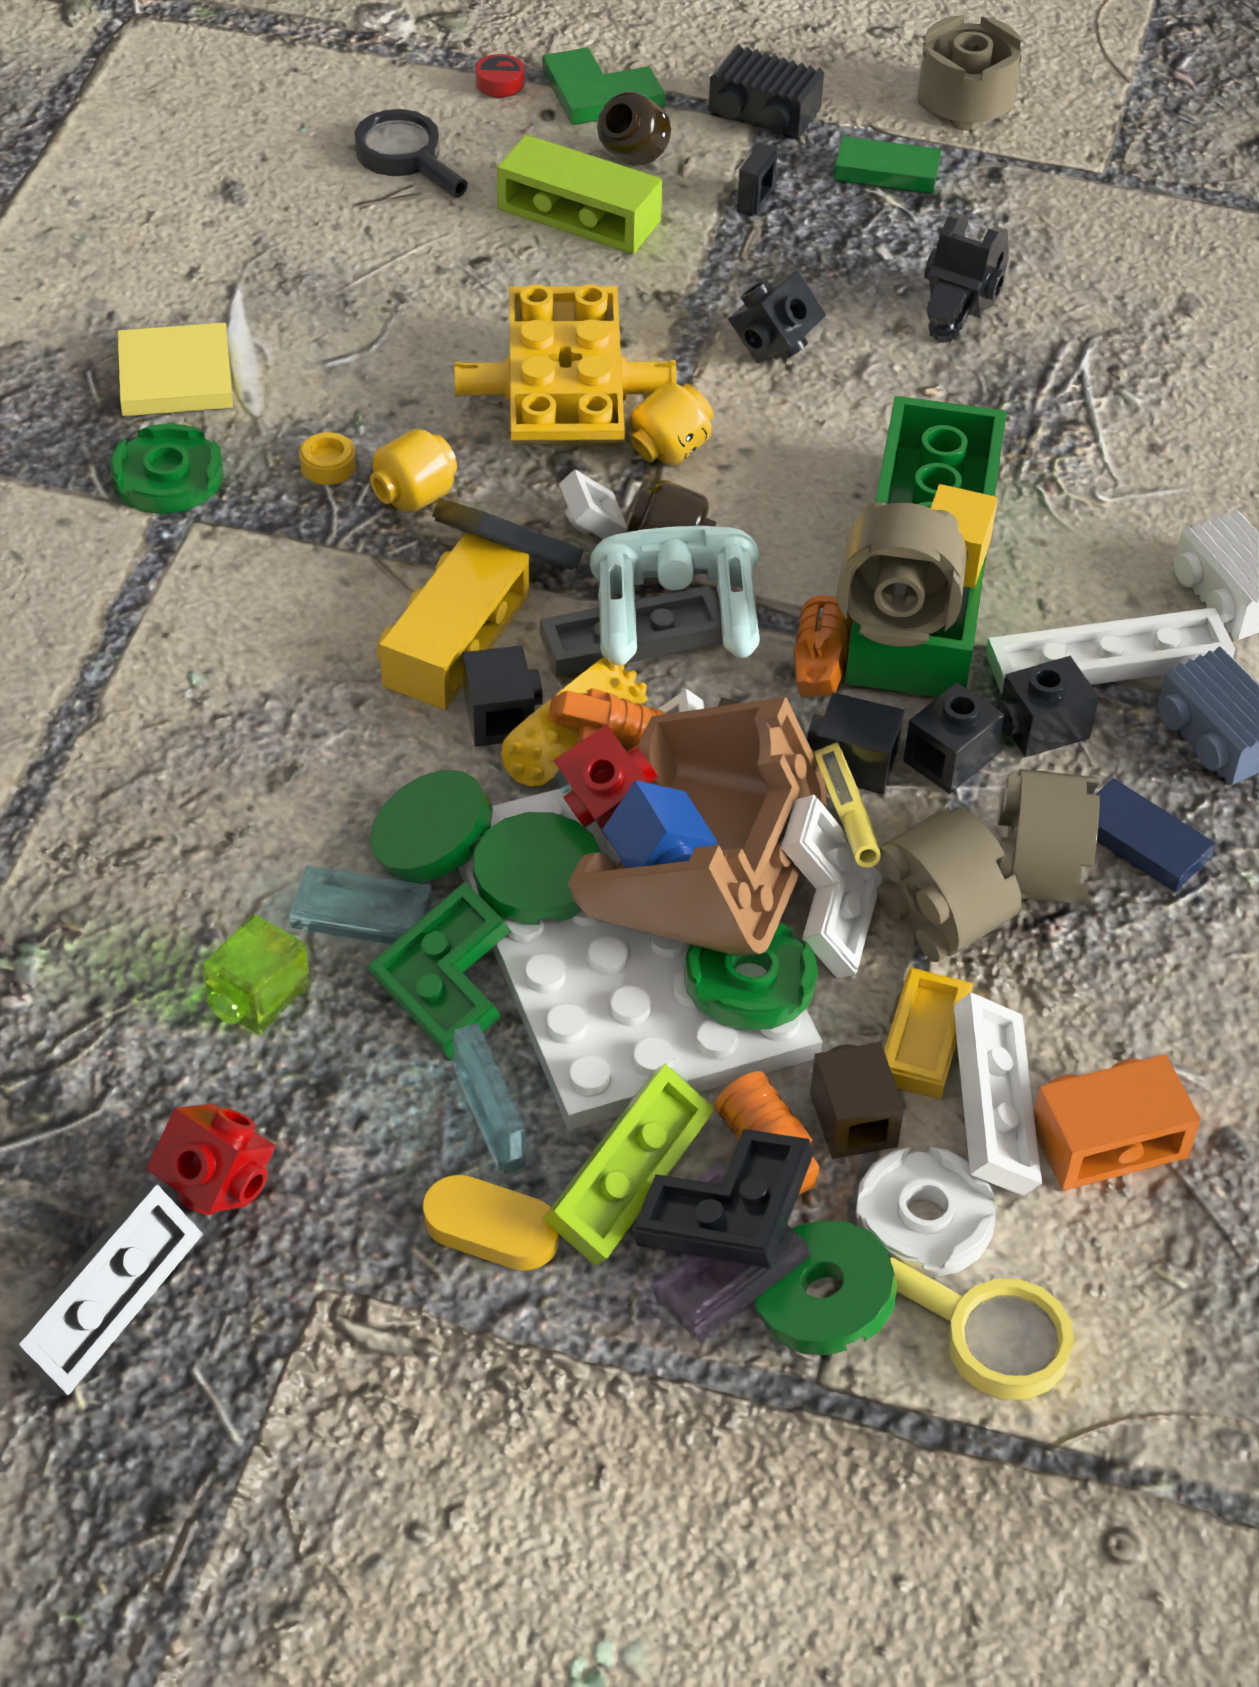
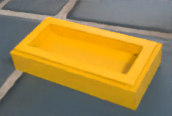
M909 967L884 1049L898 1089L942 1100L957 1048L954 1005L970 992L972 993L973 983Z

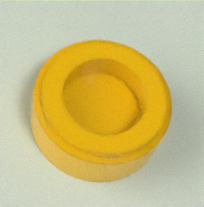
M334 432L318 433L307 438L299 448L301 472L311 482L322 485L337 484L347 480L355 472V446L344 435Z

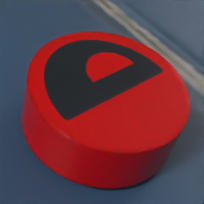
M494 54L486 56L476 64V86L482 93L491 97L504 98L515 95L524 87V65L518 58L511 55Z

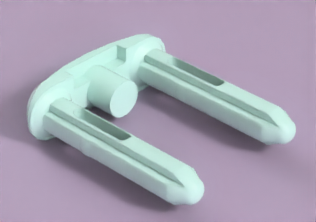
M676 526L643 529L615 534L603 539L596 545L590 557L592 574L599 581L600 649L602 655L613 665L621 666L626 664L636 653L637 634L634 585L644 584L643 578L658 577L660 584L664 588L677 591L686 588L692 582L693 575L707 574L708 580L718 581L717 591L719 594L724 647L737 658H746L752 654L759 645L760 640L752 572L758 564L759 550L753 538L744 531L731 527ZM731 587H741L742 591L733 592ZM622 594V598L612 599V595Z

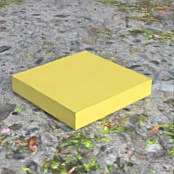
M226 322L118 330L120 403L123 416L233 408Z

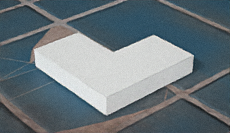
M813 794L795 800L781 849L816 888L802 939L806 940L819 959L839 979L856 975L878 895L876 889L881 884L882 875L874 866L864 868L856 863L845 831Z

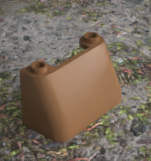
M785 696L651 716L642 734L640 743L637 745L658 775V778L650 784L686 791L716 838L717 843L711 846L695 847L689 861L625 868L621 860L616 867L611 858L603 852L583 855L568 882L572 897L584 913L595 920L733 956L766 952L801 872L781 849L796 799L814 794L825 808L827 806L824 778L788 699Z

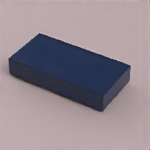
M1112 778L1096 793V795H1100L1097 842L1174 892H1177L1212 857L1216 845L1214 841L1116 779Z

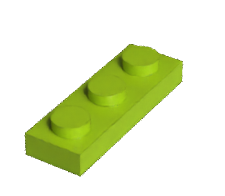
M666 1063L652 1072L543 1217V1220L594 1266L603 1262L609 1257L638 1217L655 1174L667 1176L715 1111V1108Z

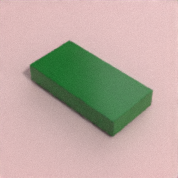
M842 136L835 165L834 180L931 194L934 193L941 149Z

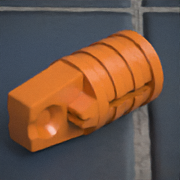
M828 595L816 596L807 600L802 606L794 649L796 683L800 697L832 696V693L837 691L848 659L853 619L848 613L845 618L840 611L837 597ZM820 608H824L822 620H819Z
M591 688L587 690L586 695L567 690L553 696L547 720L579 732V742L607 724L628 752L640 743L642 734L651 716L664 715V712L653 707L648 708L639 703L634 704L630 700L619 699L614 694Z
M755 1071L739 1077L729 1084L715 1101L714 1108L722 1119L726 1120L727 1126L733 1134L737 1135L738 1141L743 1129L807 1138L810 1139L812 1146L813 1141L799 1119L792 1115L791 1109L786 1102L781 1100L780 1094L771 1086V1081L764 1072ZM813 1157L798 1195L814 1188L816 1185L819 1165Z

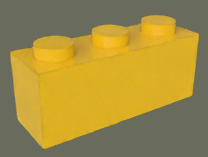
M466 532L452 551H445L437 563L435 573L423 588H417L412 593L406 611L394 626H387L382 632L376 649L377 658L381 660L382 686L446 710L464 686L462 652L491 649L528 599L529 554Z

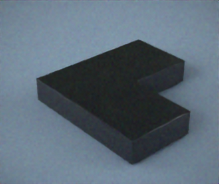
M438 498L432 514L436 522L491 540L569 570L578 568L584 552L581 548L493 514Z
M743 1129L721 1184L655 1174L632 1229L637 1246L771 1268L814 1155L810 1139Z

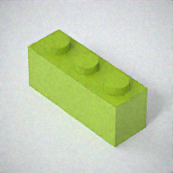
M525 134L497 166V209L634 254L661 221L663 178Z

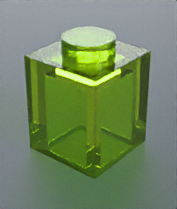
M254 913L202 964L207 1002L212 1011L223 1021L229 1024L239 1023L259 1036L310 984L306 943Z

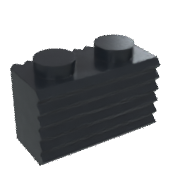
M737 44L710 76L708 111L728 119H735L765 128L771 132H778L800 139L801 134H804L805 128H808L809 123H812L817 112H820L824 72L821 68L815 70L812 65L805 67L802 62L797 65L794 60L788 62L785 57L778 59L775 54L770 57L767 52L761 54L758 49L751 51L748 46L743 49L740 44Z

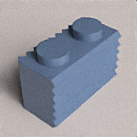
M1221 646L1214 652L1209 650L1204 656L1200 654L1195 660L1189 659L1185 665L1180 663L1175 669L1170 667L1165 673L1157 704L1159 714L1165 725L1173 731L1179 730L1181 737L1187 738L1189 746L1194 745L1201 763L1209 770H1217L1218 776L1224 777L1226 785H1234L1259 773V684Z

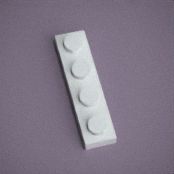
M1213 607L988 638L986 657L1002 694L1005 674L1067 656L1073 658L1089 683L1094 685L1165 675L1170 667L1175 669L1180 663L1185 665L1189 659L1195 660L1200 654L1204 656L1209 650L1214 652L1219 646L1224 648L1233 658L1235 648L1216 608Z

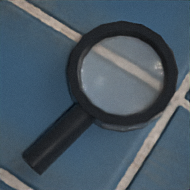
M392 109L371 114L359 122L354 132L357 160L364 168L387 176H407L421 172L454 197L458 198L464 195L468 188V182L437 159L440 153L438 127L429 117L417 111Z

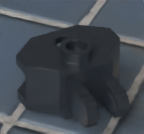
M962 214L948 216L940 232L937 248L932 250L924 272V278L929 280L930 302L928 301V307H926L928 319L930 320L928 328L930 336H933L938 343H951L953 339L956 340V336L960 335L959 330L963 329L969 315L980 318L983 311L992 307L998 299L1004 285L1009 260L1008 229L999 226L990 228L983 241L980 242L966 236L965 230L968 225V216Z

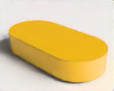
M466 1175L448 1176L437 1181L429 1188L424 1197L425 1228L436 1242L446 1247L520 1271L542 1267L554 1257L558 1250L559 1233L543 1220V1217L551 1207L539 1199Z

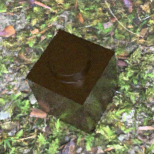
M881 1042L860 1046L845 1044L834 1047L826 1052L815 1053L810 1095L831 1158L837 1159L898 1147L904 1105Z

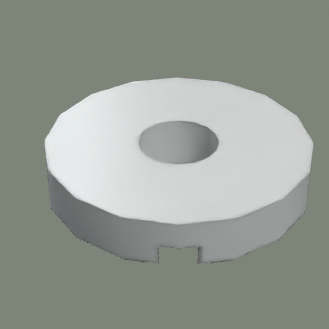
M911 1147L894 1150L874 1162L859 1185L855 1221L858 1227L870 1231L888 1250L890 1258L893 1257L922 1274L934 1278L958 1273L981 1257L991 1241L996 1216L993 1204L994 1194L989 1182L970 1175L968 1160L947 1149L929 1147L928 1153L920 1151L910 1153ZM927 1200L937 1204L943 1210L944 1215L935 1220H923L914 1216L907 1206L914 1201Z

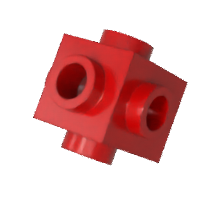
M607 724L554 760L572 791L563 796L564 800L584 828L595 822L604 835L603 828L633 782L637 780L651 783L658 778L654 768L639 747L635 746L627 752Z
M215 1104L174 1108L146 1170L178 1191L177 1199L184 1206L201 1214L213 1215L219 1211L247 1207L259 1195L267 1181L268 1171L266 1166L276 1145L255 1132L256 1124L252 1119L233 1109L219 1108Z

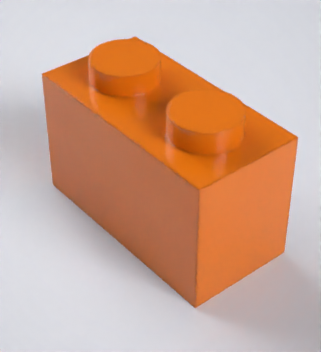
M1166 1054L1144 1060L1137 1058L1125 1059L1116 1063L1111 1068L1080 1076L1075 1074L1059 1076L1048 1084L1039 1086L1034 1107L1036 1137L1062 1191L1189 1158L1201 1121Z

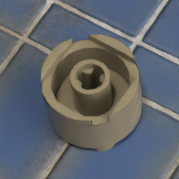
M965 15L944 18L934 23L927 30L923 45L917 100L920 105L927 107L935 114L950 119L955 128L967 131L977 129L980 126V122L996 119L1013 109L1022 54L1020 37L1007 24L982 16L980 24L964 23Z
M875 502L867 505L862 510L860 518L852 525L845 540L837 587V602L840 611L845 618L848 613L860 625L859 632L872 641L884 645L908 647L929 641L930 634L944 626L946 631L954 624L961 609L967 559L965 541L959 531L958 521L955 516L945 510H934L913 503L886 504Z
M1019 769L1017 775H1007L1005 788H1001L997 815V825L1008 826L1007 838L1002 837L1000 841V846L1006 855L997 859L996 863L1001 870L1004 880L1015 874L1020 887L1021 898L1084 905L1090 885L1080 884L1082 866L1093 867L1100 795L1093 794L1099 784L1098 777Z
M948 806L887 841L879 848L881 854L879 864L884 883L876 889L878 899L891 918L898 920L904 916L916 929L915 935L921 950L933 962H939L945 957L959 952L1015 917L1021 909V892L1015 874L1004 880L1001 870L996 863L997 859L1006 854L990 830L967 809L957 807L949 812Z

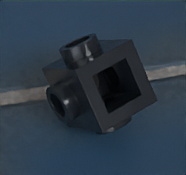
M797 270L771 283L764 279L753 285L740 296L744 304L728 320L756 363H759L776 355L783 361L798 353L808 344L805 335L826 316V313Z

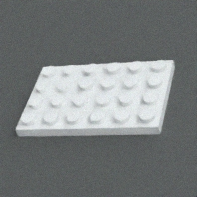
M570 786L492 806L491 827L504 818L525 812H553L576 820L579 824L581 823L563 798V796L572 791ZM593 822L586 829L593 834L601 852L607 854L617 867L620 858L598 825ZM480 834L477 840L470 846L473 852L482 838ZM473 854L458 869L464 882L479 895L473 876ZM581 911L571 919L557 923L556 917L540 919V925L520 924L501 917L511 932L498 942L492 950L568 1131L620 1116L652 1072L665 1063L697 1093L731 1084L739 1077L751 1072L761 1071L766 1074L814 1060L815 1053L822 1052L823 1041L807 1009L791 1022L773 1029L743 1030L723 1025L701 1012L686 992L683 974L685 957L690 944L595 920L588 917L584 911ZM753 963L741 964L735 968L738 973L747 977H759L767 973L763 967Z

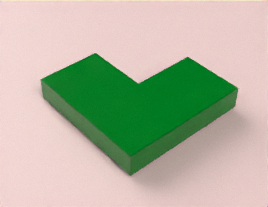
M589 47L542 55V70L571 125L598 121L599 114L604 105L613 96L625 91L639 92L662 108H665V92L650 66L603 74Z
M464 882L370 962L366 968L372 977L437 1047L452 1060L501 1017L495 1006L463 973L511 931L505 921Z

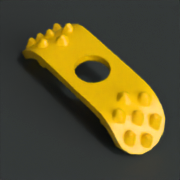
M605 657L598 660L556 694L559 695L561 692L569 690L586 695L588 689L594 688L614 694L619 699L630 700L634 704H643L648 700L646 695L647 685L644 682L636 683L637 672L635 670H625L624 665H613ZM551 699L519 724L503 741L501 750L503 766L518 783L529 787L542 786L560 773L554 760L580 743L578 741L579 732L547 720Z

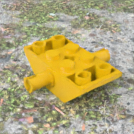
M594 284L584 286H509L510 356H504V362L455 361L454 363L455 397L505 395V401H510L511 445L622 444L625 437L623 400H626L627 395L652 394L665 383H676V360L626 361V356H621L618 286H598Z

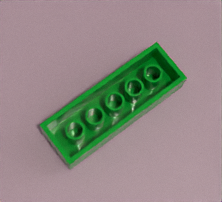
M894 396L875 502L886 504L913 503L931 508L939 484L995 496L1007 411ZM986 556L975 589L963 586L961 609L954 624L946 631L944 626L930 634L929 641L908 647L877 643L859 632L860 625L853 620L845 684L939 697L956 682L967 688Z

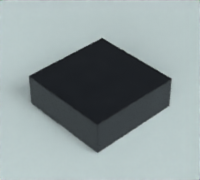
M759 143L739 169L738 213L753 217L775 190L776 147Z

